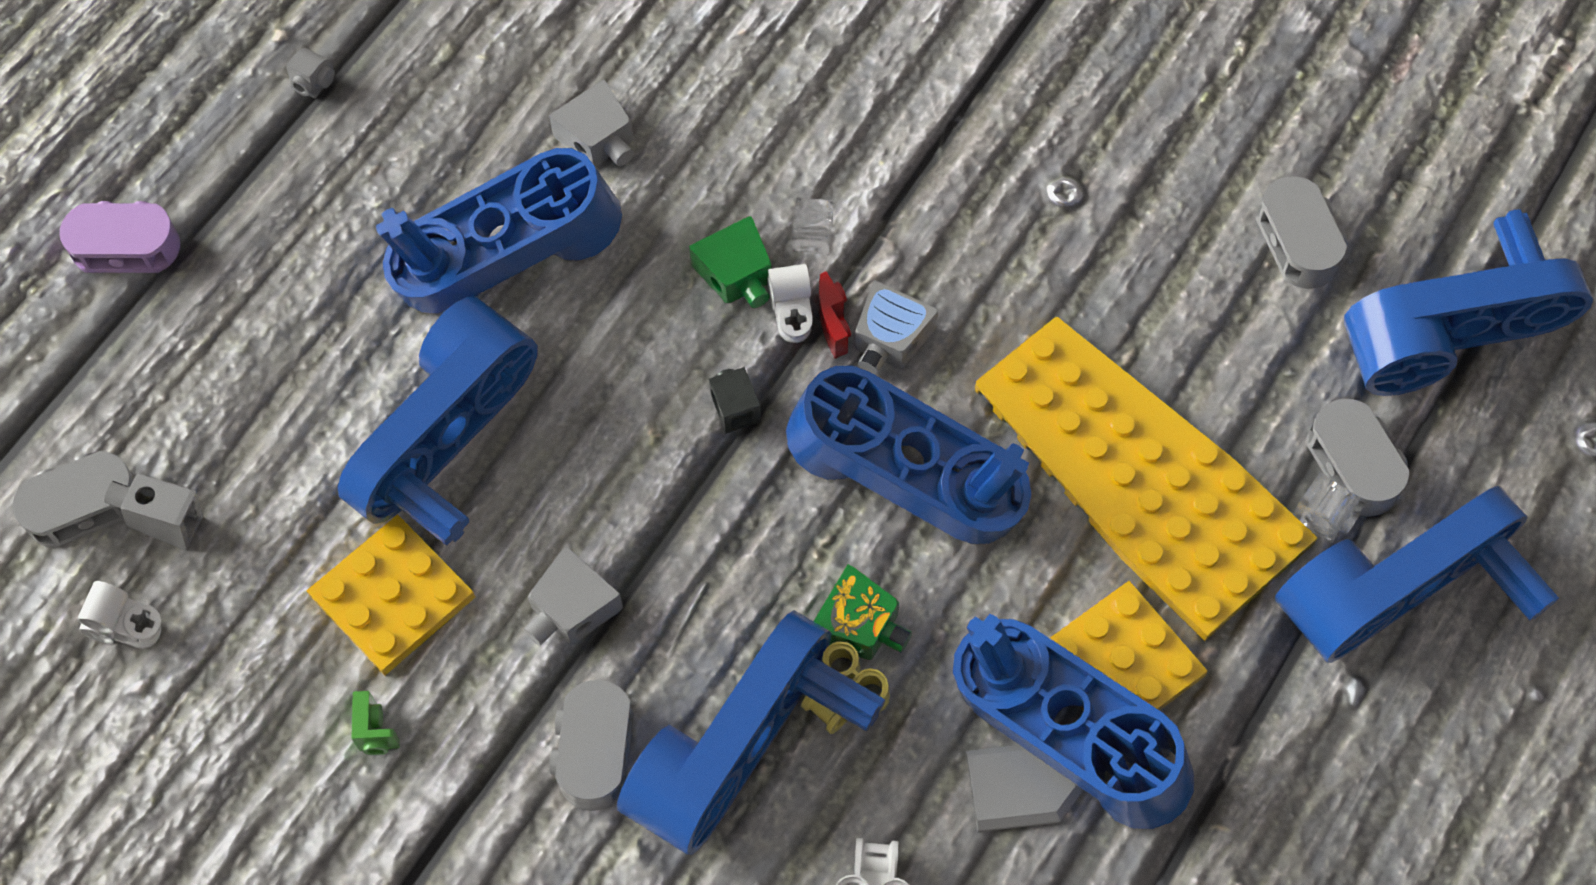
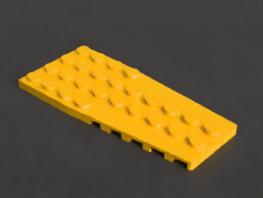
M1059 317L1053 318L976 381L975 391L978 394L981 392L994 407L993 412L1001 421L1005 419L1017 433V440L1025 449L1029 447L1041 461V467L1049 477L1053 475L1064 487V494L1075 506L1079 505L1089 516L1088 522L1114 552L1204 641L1311 548L1318 539L1235 459Z

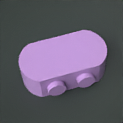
M109 201L83 203L73 208L65 216L60 226V240L75 265L85 273H159L174 262L180 250L179 235L166 211L158 204H151L145 201L134 203H112Z

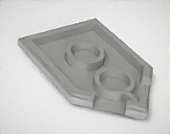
M1020 745L966 751L977 832L1060 823L1082 792L1085 791Z

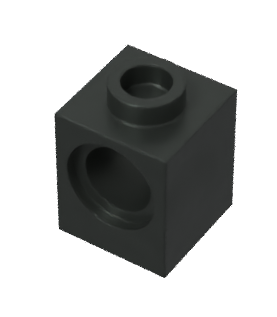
M745 367L736 370L725 369L717 373L715 377L709 378L710 396L725 434L761 422L760 404Z

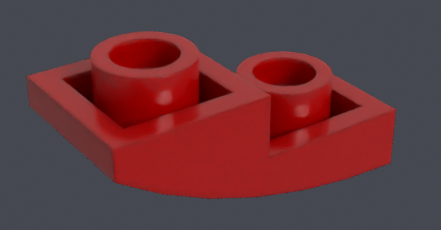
M825 271L819 277V314L826 342L834 358L837 359L848 353V338L851 337L850 328L844 319V303L847 302V297L841 284L838 281L833 283L827 271Z

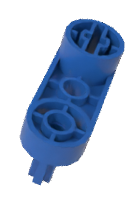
M555 148L532 157L415 221L405 211L397 213L394 208L384 211L382 213L384 221L376 225L379 235L389 244L383 260L384 276L391 288L408 306L422 313H440L446 311L455 302L466 297H475L552 255H556L564 260H583L597 255L611 244L619 232L622 220L620 201L585 154L572 148ZM504 225L500 232H498L494 236L489 237L494 229H496L498 226ZM454 241L457 244L453 246L450 242Z
M1521 209L1508 211L1506 216L1496 218L1493 225L1509 266L1382 289L1362 298L1344 315V325L1366 389L1371 394L1380 396L1401 395L1417 391L1449 375L1457 365L1458 358L1455 350L1534 337L1553 332L1571 324L1582 317L1591 308L1593 303V297L1581 267L1576 261L1566 258L1545 260L1528 214L1522 213Z
M466 297L455 302L436 320L423 340L419 353V366L430 376L350 457L338 483L339 497L372 524L384 523L403 510L446 546L451 541H458L464 534L463 529L469 523V518L430 488L428 484L525 384L538 356V345L536 342L477 297Z
M834 366L820 372L807 386L790 415L786 428L788 448L795 461L810 474L826 480L846 479L849 477L956 539L970 544H990L1006 536L1028 511L1032 494L1029 477L1026 473L1029 462L1020 458L1024 452L1022 447L1012 443L1007 449H1004L869 371L855 366ZM901 446H910L918 450L923 457L924 464L917 465L908 461L902 453ZM958 468L960 471L956 472L952 469Z
M1495 486L1475 497L1376 566L1371 563L1352 539H1345L1336 543L1296 572L1275 595V601L1327 663H1332L1358 648L1477 564L1484 568L1529 621L1544 613L1558 601L1559 597L1508 541L1524 525L1528 516L1501 486Z
M793 610L778 623L699 742L671 725L664 727L656 734L629 772L617 801V811L691 856L701 848L718 826L803 694L866 732L877 720L879 712L885 704V699L822 662L823 653L830 644L832 633Z
M989 614L984 621L976 616L970 620L967 625L969 633L962 639L954 654L953 675L966 704L981 719L1100 801L1102 808L1115 821L1133 829H1154L1171 823L1186 810L1194 793V771L1178 727L1163 712L1030 625L1015 619H998L992 614ZM978 689L979 692L975 695L974 692ZM1075 705L1084 708L1081 718L1075 723L1060 725L1055 722L1057 713L1064 707ZM1170 752L1176 756L1175 764L1166 759ZM1126 761L1133 765L1130 770ZM1148 766H1150L1152 774L1146 771ZM1105 772L1112 775L1107 784L1104 783Z

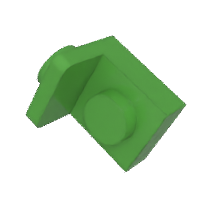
M370 691L353 692L351 739L359 751H363L368 755H384L388 753V749L400 748V739L394 729H378L383 726L382 705L376 703Z

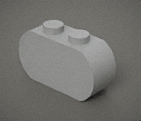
M1296 176L1280 178L1267 187L1257 212L1256 221L1284 280L1300 288H1318L1326 285L1335 277L1346 253L1347 237L1343 228L1337 226L1332 216L1331 203L1327 197L1322 196L1318 185L1306 178Z
M1354 399L1331 401L1319 411L1308 433L1307 447L1344 508L1353 514L1366 517L1381 515L1390 510L1408 482L1409 469L1405 455L1400 449L1394 447L1387 436V428L1383 420L1375 416L1367 404Z
M106 451L83 454L78 456L73 462L58 468L45 469L35 477L25 480L15 493L13 512L19 524L37 543L46 547L56 548L123 521L124 517L121 508L105 503L104 497L112 481L131 486L135 477L125 463L115 454Z
M590 680L577 685L565 696L564 709L557 710L555 735H560L558 750H552L550 774L555 775L558 786L567 801L583 810L596 811L615 804L627 778L634 713L627 694L619 686L609 681Z

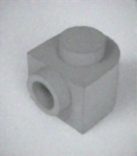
M307 48L300 49L286 65L292 88L302 96L309 95L316 98L323 88H327L332 83L334 78L332 61Z

